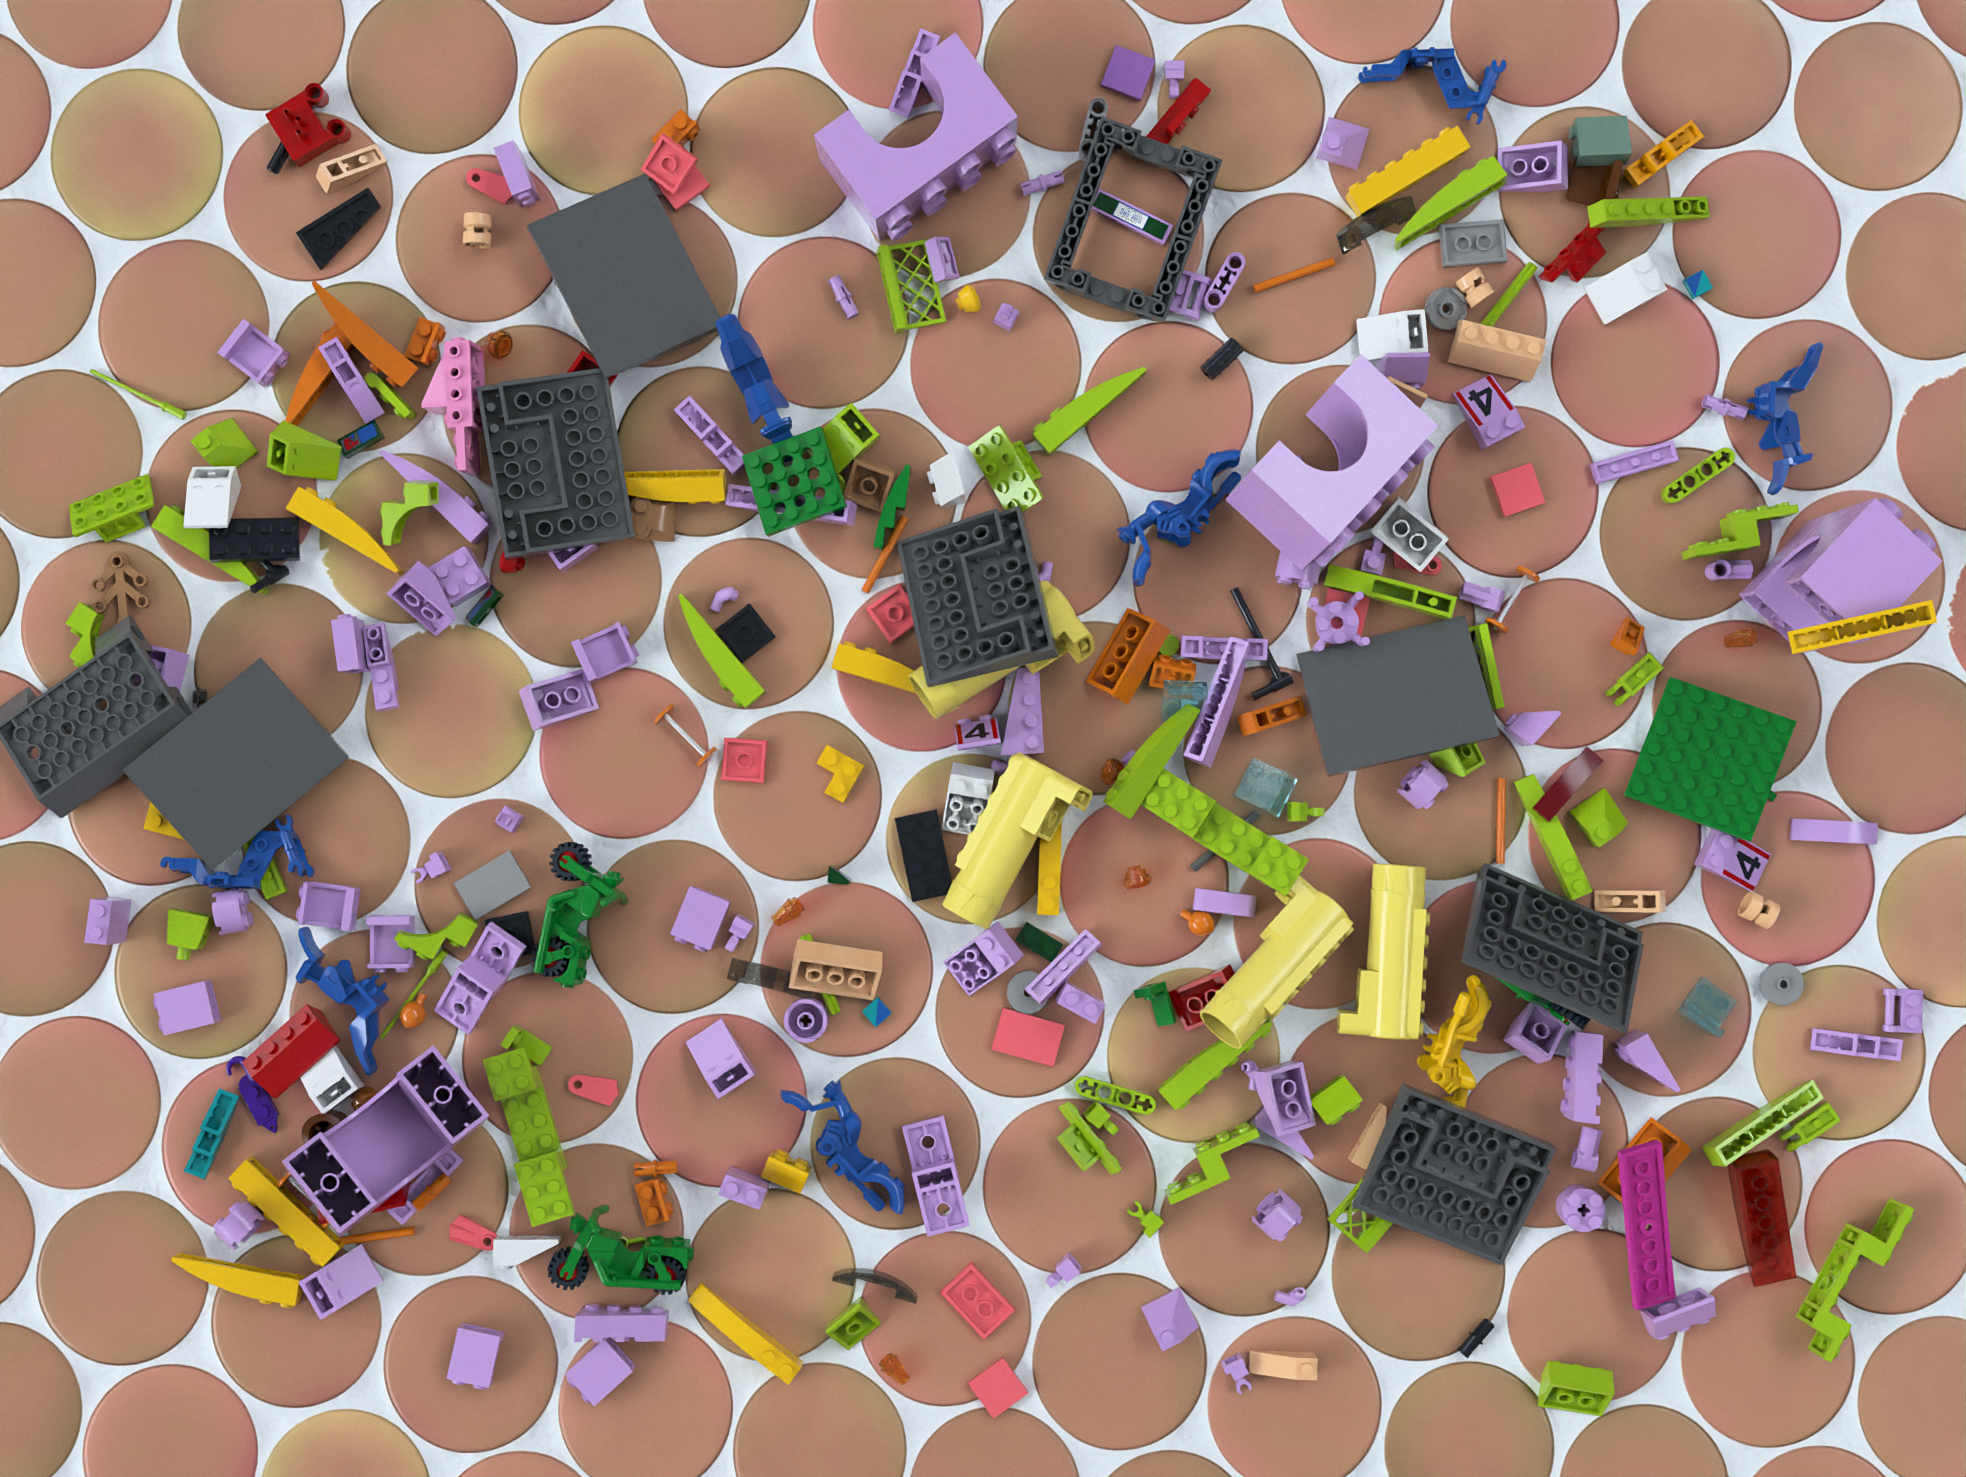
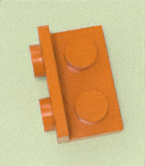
M680 109L651 140L656 144L661 134L665 133L684 147L689 140L692 141L697 137L700 127L695 120L693 121Z
M419 317L404 356L430 367L431 363L437 358L439 342H443L445 338V327L439 322L435 323Z
M1165 654L1156 655L1153 660L1148 686L1190 695L1196 674V664L1188 659L1177 660Z
M660 1176L634 1185L646 1226L663 1221L668 1222L672 1219L674 1209L672 1203L667 1201V1185L665 1181H661Z

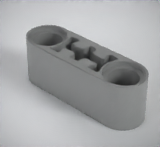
M1100 97L1091 100L1088 107L1078 152L1079 159L1083 163H1085L1088 156L1084 154L1083 149L1090 148L1093 139H1089L1093 122L1097 123V130L1101 116L1105 118L1107 116L1108 104L1106 100ZM1094 107H1101L1103 112L1096 114L1092 109Z

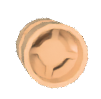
M480 212L465 213L463 226L467 230L463 232V245L475 249L490 248L491 234L488 231L492 229V216Z
M1479 267L1455 283L1461 293H1466L1465 299L1471 308L1495 293L1489 282H1484L1485 276Z
M1749 891L1739 905L1738 915L1749 921L1754 919L1755 924L1769 929L1779 915L1780 905L1769 899L1764 900L1763 896Z

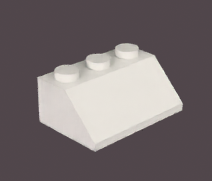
M1399 496L1370 531L1420 572L1449 539L1446 534Z

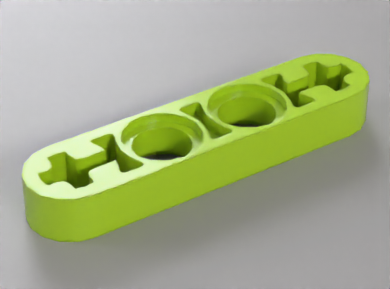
M1728 447L1715 451L1665 486L1661 491L1662 500L1667 504H1674L1729 467L1735 460L1734 451ZM1722 454L1728 455L1726 461H1722L1719 464L1714 462L1720 459ZM1704 464H1708L1712 468V472L1708 476L1704 475L1701 471ZM1686 476H1691L1694 479L1695 484L1692 488L1684 484ZM1680 487L1681 491L1677 492L1674 497H1668L1670 491Z
M1089 1076L1078 1077L1074 1084L1076 1092L1081 1096L1140 1114H1151L1156 1108L1155 1100L1148 1094ZM1087 1080V1084L1094 1087V1082L1098 1083L1095 1088V1095H1091L1092 1090L1088 1088L1085 1091H1081V1087L1078 1084ZM1102 1086H1107L1111 1090V1094L1107 1098H1102L1099 1095V1089ZM1128 1092L1131 1095V1101L1128 1104H1122L1119 1101L1120 1094ZM1135 1095H1138L1137 1099L1142 1102L1149 1099V1103L1152 1106L1143 1110V1106L1136 1103V1108L1132 1107L1135 1102Z

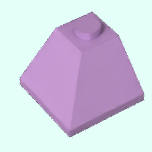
M1329 117L1316 158L1357 170L1369 129Z
M1560 711L1524 712L1517 715L1513 713L1506 720L1505 723L1507 725L1504 730L1521 746H1531L1562 713Z
M1179 1287L1141 1306L1162 1351L1182 1342L1199 1327Z

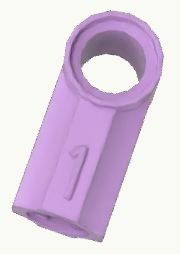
M1718 560L1709 563L1705 568V575L1711 581L1750 579L1753 573L1751 560ZM1716 565L1721 569L1720 575L1715 571Z
M1465 581L1459 593V600L1481 606L1480 608L1490 612L1499 613L1505 591L1494 587H1482Z
M1582 1126L1578 1147L1575 1148L1572 1154V1167L1590 1172L1596 1171L1599 1162L1597 1152L1602 1135L1601 1130Z

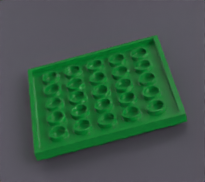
M1669 677L1625 790L1624 797L1751 842L1797 721Z

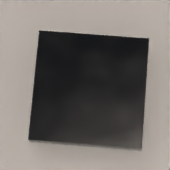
M750 603L716 629L742 663L776 638Z
M528 911L485 919L486 926L493 922L527 946L521 956L531 954V951L536 949L534 947L535 942ZM495 947L496 951L499 954H502V951L498 947Z

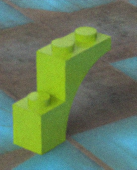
M423 480L405 482L403 489L405 500L392 499L382 502L380 514L382 517L381 536L383 538V545L391 546L401 543L402 531L409 516L421 506H431L439 503V482Z
M82 602L78 603L65 623L71 627L70 631L81 637L69 655L75 661L73 664L78 668L96 656L95 639L99 636L101 623L106 616L103 613L96 612L89 604Z
M459 912L457 917L441 930L428 934H414L400 929L394 940L397 941L399 947L405 950L411 948L417 951L416 955L425 960L430 958L433 960L445 938H448V942L460 948L461 945L466 947L479 921Z

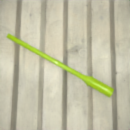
M94 369L90 370V373L158 405L163 412L166 411L182 420L187 417V412L169 404V402L157 401Z
M441 949L432 963L427 966L428 969L425 976L386 1027L380 1038L384 1039L400 1017V1012L404 1005L411 1002L426 980L433 973L437 972L436 970L448 955L445 950Z

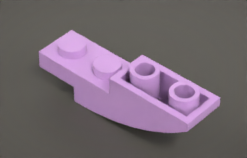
M335 337L318 347L365 423L367 424L384 414V410L339 338Z
M384 623L363 626L367 665L371 670L376 711L382 712L399 708L397 693L399 685L386 626Z

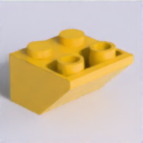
M772 1150L761 1177L801 1194L812 1166L808 1165L809 1162L805 1159L797 1157L796 1160L789 1157V1153L784 1150Z

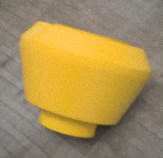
M967 284L957 293L956 304L959 310H964L965 313L979 312L981 309L979 297L974 287Z

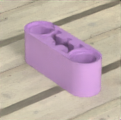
M1233 252L1228 255L1203 300V307L1206 311L1215 313L1222 307L1245 266V258L1241 253ZM1236 260L1239 262L1240 267L1234 269L1230 266L1229 262ZM1226 274L1230 275L1222 291L1218 290ZM1216 297L1219 300V304L1211 305L1208 302V298Z
M1195 888L1193 910L1255 917L1257 896Z

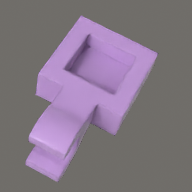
M1376 536L1373 538L1371 550H1364L1359 571L1382 575L1386 554L1380 553L1383 542Z

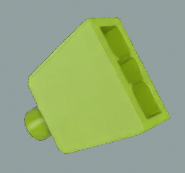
M177 908L168 910L167 944L178 946L176 959L189 961L192 949L200 950L205 947L214 924L213 915Z

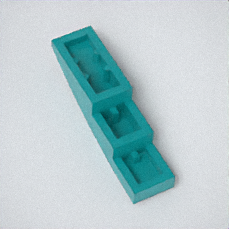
M219 1088L200 1126L201 1131L192 1148L193 1152L184 1172L204 1180L206 1179L224 1140L240 1096Z

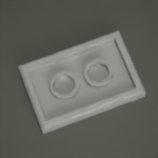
M1504 219L1439 225L1442 268L1507 262Z
M511 850L454 883L475 920L532 888Z

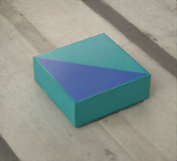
M1704 270L1682 281L1692 299L1713 288Z
M879 997L862 1010L875 1027L892 1014Z

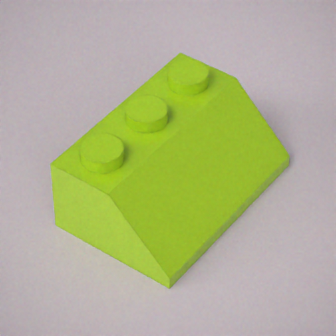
M1548 1361L1542 1371L1538 1407L1602 1416L1615 1394L1613 1373L1602 1368H1590L1579 1364L1571 1365L1559 1361Z

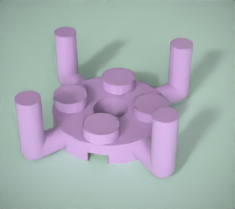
M1358 591L1353 594L1347 603L1334 601L1323 607L1318 604L1316 597H1312L1307 601V606L1317 613L1315 626L1320 638L1313 646L1314 652L1322 651L1326 643L1343 644L1352 640L1360 647L1370 643L1368 637H1361L1356 633L1359 626V617L1353 608L1363 599V592ZM1338 617L1342 620V627L1340 629L1332 627V618Z

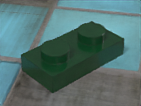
M1029 922L1025 923L1015 939L1050 962L1055 959L1063 946L1062 943Z

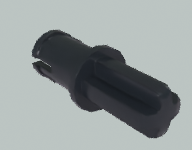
M1484 1318L1472 1333L1469 1332L1470 1335L1457 1348L1458 1351L1466 1358H1469L1480 1344L1483 1345L1482 1341L1494 1328L1493 1323Z

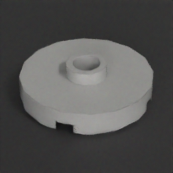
M1443 287L1436 289L1426 300V319L1436 329H1455L1458 320H1464L1467 315V300L1456 288ZM1444 305L1447 306V311L1445 313L1442 311V307Z
M1784 962L1773 963L1767 966L1760 975L1759 989L1763 997L1771 1003L1789 1005L1795 1002L1802 994L1804 988L1803 977L1800 971L1791 964ZM1782 980L1785 981V986L1783 988L1780 987V982Z
M1022 971L1010 980L1007 986V997L1015 1010L1021 1013L1032 1014L1040 1011L1046 1005L1048 999L1040 1005L1031 996L1024 995L1025 988L1039 975L1038 973Z

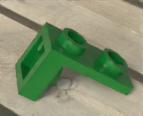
M1165 981L1148 984L1133 990L1135 998L1144 997L1145 1000H1151L1158 1026L1176 1023Z

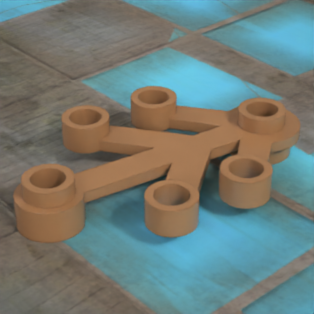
M115 551L109 555L107 560L109 567L100 578H96L91 582V588L94 591L102 592L106 589V583L115 574L116 582L101 600H96L93 603V609L96 612L105 613L108 610L109 604L117 596L119 619L116 624L129 616L127 594L135 600L136 605L140 608H148L151 605V599L148 596L142 595L125 581V573L132 577L134 584L139 587L147 586L149 578L130 566L128 555L121 551ZM117 558L121 560L119 565L115 564ZM140 577L144 578V582L142 584H139L138 582ZM100 581L101 587L97 589L96 583ZM142 598H145L146 604L142 606L140 601ZM102 602L104 605L103 609L99 610L98 605Z

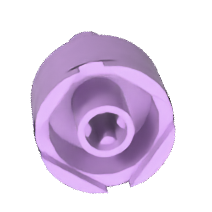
M1280 551L1275 578L1278 579V584L1290 585V583L1299 584L1298 588L1311 590L1313 586H1317L1321 566L1315 560H1312L1301 571Z
M1422 760L1420 762L1422 766L1419 768L1414 766L1400 782L1402 789H1397V792L1416 809L1422 807L1428 809L1435 801L1433 798L1438 792H1443L1449 784L1446 781V777L1427 760Z
M236 888L212 894V897H216V902L212 903L213 918L216 927L221 926L220 935L246 931L250 925L254 924L253 914L248 912L247 904L250 903L248 891Z
M803 997L793 1002L784 1016L786 1031L794 1040L802 1043H809L818 1039L825 1032L829 1023V1014L825 1005L812 997ZM805 1014L812 1019L808 1025H805V1021L801 1020Z
M1581 1184L1569 1185L1556 1199V1212L1558 1216L1572 1229L1579 1232H1589L1598 1229L1602 1225L1606 1212L1604 1201L1598 1193Z
M1277 1189L1279 1193L1271 1192L1259 1203L1256 1208L1258 1214L1256 1217L1252 1216V1221L1272 1240L1277 1239L1281 1242L1287 1237L1288 1231L1293 1225L1297 1226L1302 1221L1303 1216L1300 1214L1301 1207L1282 1189Z
M247 1200L244 1202L237 1201L229 1209L231 1213L225 1218H220L213 1226L215 1229L214 1233L233 1251L239 1248L236 1244L240 1241L245 1243L262 1225L259 1221H265L266 1219Z

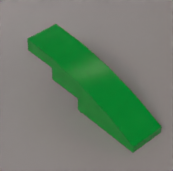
M910 465L904 467L887 497L877 525L874 549L883 550L885 530H894L897 509H906L911 472Z

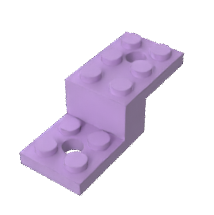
M490 922L471 955L456 969L434 1011L469 1035L474 1030L489 1002L504 987L527 946L493 922ZM495 947H498L502 951V954H499L496 951ZM458 1003L462 1004L465 1010L461 1009Z
M944 1115L902 1125L912 1165V1177L927 1237L970 1226ZM925 1136H931L934 1139L932 1147L923 1146L922 1139ZM942 1203L947 1204L950 1208L949 1213L946 1215H941L937 1211V1207Z

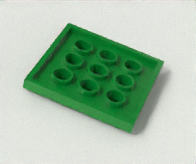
M821 426L742 456L763 528L768 537L847 508L826 436ZM807 449H812L813 456L805 460L803 453ZM789 456L793 457L792 465L784 467V459ZM768 464H773L772 473L765 474L764 467ZM813 469L819 470V476L816 479H810L809 473ZM798 476V485L791 487L789 484L790 479ZM773 484H779L780 487L776 494L770 493V487ZM819 489H825V496L822 499H816L815 497L816 491ZM799 496H804V505L797 507L796 499ZM784 503L786 506L785 511L782 514H777L776 507Z

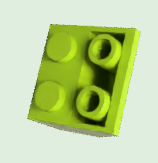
M1342 1074L1310 1095L1313 1109L1327 1125L1338 1123L1343 1118L1342 1115L1344 1113L1355 1111L1360 1107L1359 1103L1363 1101Z

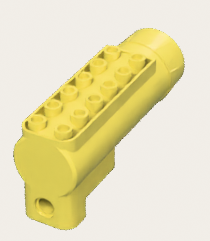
M1041 581L1059 657L1025 664L1032 675L1068 652L1079 664L1091 656L1095 650L1093 636L1076 616L1065 596L1058 588L1052 586L1049 581ZM923 665L908 676L918 697L929 713L937 720L959 708L967 700L1021 666L929 688L926 684Z
M1021 752L1013 754L1008 761L1005 773L998 780L996 790L989 796L985 810L978 816L976 827L969 833L964 849L957 856L955 865L961 869L953 880L942 905L971 923L984 929H989L992 921L1002 908V904L1037 838L1040 837L1050 842L1070 804L1085 812L1091 801L1092 791Z
M1373 863L1372 887L1370 889L1371 904L1367 968L1358 967L1355 1010L1338 1009V1034L1364 1035L1387 1039H1418L1419 1035H1423V1022L1420 1020V1013L1424 1014L1425 1001L1421 999L1422 992L1426 990V979L1423 977V970H1427V957L1424 956V948H1428L1429 936L1425 934V928L1430 925V914L1424 908L1426 867Z
M1299 875L1286 897L1278 891L1274 893L1286 906L1260 934L1264 942L1200 1011L1201 1019L1219 1039L1233 1048L1240 1049L1268 1018L1272 1021L1284 1009V1005L1292 1000L1303 985L1313 976L1312 974L1325 963L1326 959L1354 930L1351 927L1353 922L1349 919L1344 909L1331 897L1317 891L1301 875Z

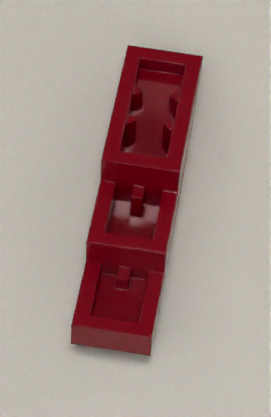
M1586 747L1532 809L1549 823L1604 760Z

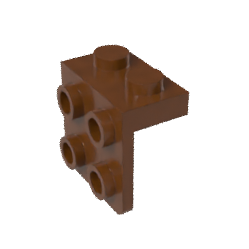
M1614 160L1609 166L1575 167L1574 162L1566 199L1588 206L1603 199H1618L1619 190H1617L1618 182L1622 181L1624 170L1622 169L1623 162Z

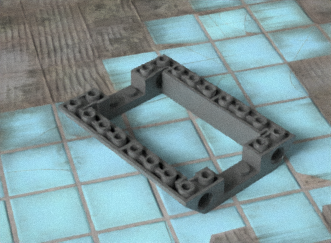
M1101 116L1044 280L1063 291L1138 318L1165 323L1222 159L1183 145L1181 149L1142 136L1141 130ZM1113 150L1193 179L1151 296L1145 295L1143 291L1135 288L1128 290L1092 277L1088 271L1082 269L1078 271L1071 268Z

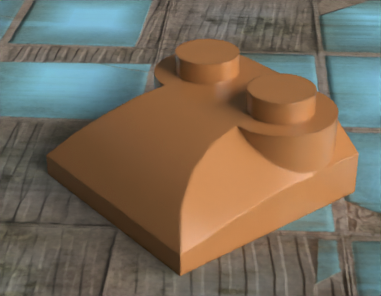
M856 457L844 491L845 500L882 513L895 480L896 471L889 466L870 459Z
M632 497L630 510L635 538H631V540L674 542L676 502Z

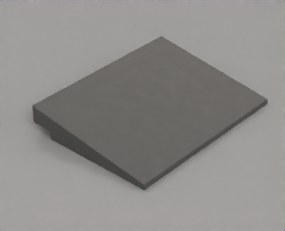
M646 174L527 225L530 235L605 379L700 341L701 337L718 331L715 323L720 316Z
M600 368L498 382L497 385L476 387L506 560L635 538L608 378L605 379Z
M1020 506L999 512L996 508L897 542L928 688L1059 657L1025 516Z
M1465 615L1368 637L1370 643L1364 647H1360L1354 641L1324 647L1318 653L1312 650L1296 654L1327 777L1488 741L1500 736Z
M260 657L126 766L123 771L213 870L348 759L349 755Z
M1484 863L1477 873L1461 963L1625 1034L1628 1031L1644 946L1641 943L1643 932Z
M1402 1083L1352 1206L1376 1217L1503 1265L1550 1173L1547 1167L1557 1149L1548 1141Z

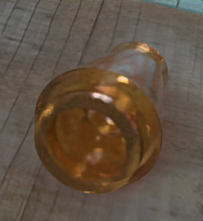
M1746 626L1723 636L1726 648L1752 647L1753 644L1758 643L1754 627Z
M796 897L788 898L771 918L779 927L801 916L804 907Z
M889 1353L880 1361L881 1371L895 1380L900 1386L909 1381L910 1376L905 1371L897 1355L894 1356L892 1353Z

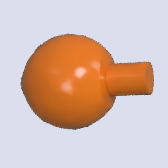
M1185 909L1182 910L1180 917L1189 921V929L1194 935L1206 936L1214 931V920L1206 911H1195L1192 914Z
M419 993L415 1002H408L402 1008L400 1021L405 1028H415L424 1022L426 1011L423 1004L427 998L426 995Z

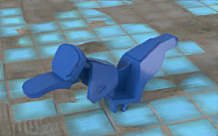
M727 314L719 318L715 325L721 338L720 350L729 371L745 396L752 424L757 423L758 419L763 415L767 426L762 428L760 433L766 439H771L773 444L793 437L790 431L792 428L791 417L788 416L781 419L777 412L778 408L786 409L790 407L789 403L773 383L770 371L757 342L751 333L742 328L734 314ZM789 456L785 458L784 462L793 460V457Z
M1817 342L1808 348L1802 365L1786 371L1778 381H1771L1755 388V398L1752 397L1747 400V403L1755 404V409H1749L1747 414L1755 415V418L1758 420L1770 422L1758 444L1762 450L1781 446L1784 459L1773 462V476L1767 489V493L1770 495H1775L1782 489L1789 467L1812 460V453L1803 454L1799 443L1801 437L1798 416L1796 412L1790 409L1788 400L1791 394L1805 390L1818 368V362L1824 348L1822 342Z
M307 926L302 927L298 931V936L302 948L309 959L305 960L299 969L296 981L303 984L311 980L317 983V986L339 1004L351 1005L356 1010L357 1017L350 1024L349 1029L355 1055H357L365 1074L370 1076L378 1069L371 1049L379 1036L378 1013L390 1000L383 992L387 987V983L384 982L381 986L376 985L375 981L380 977L379 974L355 982L351 963L345 959L341 960L336 967L329 965L327 968H324L320 964L325 954L316 945L310 928Z

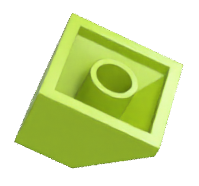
M233 418L207 427L190 440L203 458L213 467L236 466L237 469L258 453V450Z
M1476 743L1429 754L1436 766L1460 777L1470 774L1486 763Z
M1602 788L1568 811L1592 847H1601L1616 837L1629 824L1605 788Z

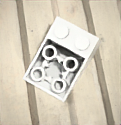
M1425 309L1400 311L1356 320L1359 355H1363L1368 361H1380L1386 353H1428Z
M236 466L192 467L187 482L184 528H228L242 487Z
M953 762L941 830L967 835L974 830L978 823V816L985 810L988 804L995 770Z
M336 1046L300 1077L310 1098L321 1113L330 1112L365 1086Z

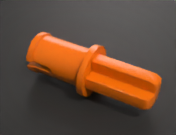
M657 1160L644 1163L635 1162L634 1168H643V1170H634L635 1177L646 1175L657 1177L662 1174H676L678 1164L677 1161L658 1162Z
M442 1172L430 1185L427 1184L426 1189L412 1201L413 1206L421 1211L435 1197L438 1198V1194L453 1181Z

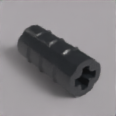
M1230 338L1217 351H1214V354L1200 366V369L1207 378L1213 381L1244 350L1236 340Z

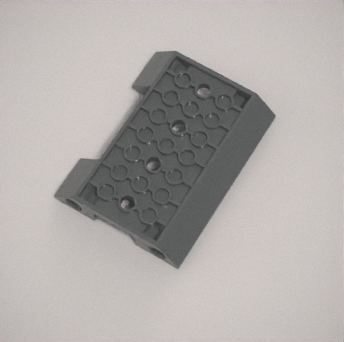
M131 615L95 639L96 656L46 692L36 698L31 688L27 687L0 706L1 742L37 800L60 818H64L124 776L123 769L193 713L177 687H168L149 657V654L154 650ZM136 675H140L142 679L139 686L134 684V677ZM103 698L107 701V708L105 710H101L99 706ZM68 723H71L73 726L71 734H67L65 731ZM34 747L39 751L37 758H33L31 755Z

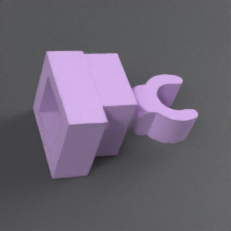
M1165 61L1164 81H1170L1169 98H1178L1179 96L1178 81H1183L1185 61Z
M1002 303L993 323L1010 332L1020 311L1007 303Z
M505 805L495 819V823L509 832L515 833L525 816Z
M442 851L429 855L431 861L425 863V867L411 870V874L417 871L421 873V878L416 880V883L423 882L427 875H430L431 878H436L452 870Z
M738 914L729 929L733 935L726 944L725 949L733 952L740 938L745 940L755 923Z
M1069 1252L1056 1264L1055 1269L1057 1271L1050 1274L1045 1282L1050 1288L1054 1287L1062 1278L1067 1283L1081 1273L1082 1266Z
M1240 1352L1220 1361L1226 1375L1231 1373L1234 1381L1236 1380V1390L1240 1395L1242 1394L1240 1390L1242 1384H1246L1249 1390L1252 1389L1250 1382L1244 1378L1249 1373Z

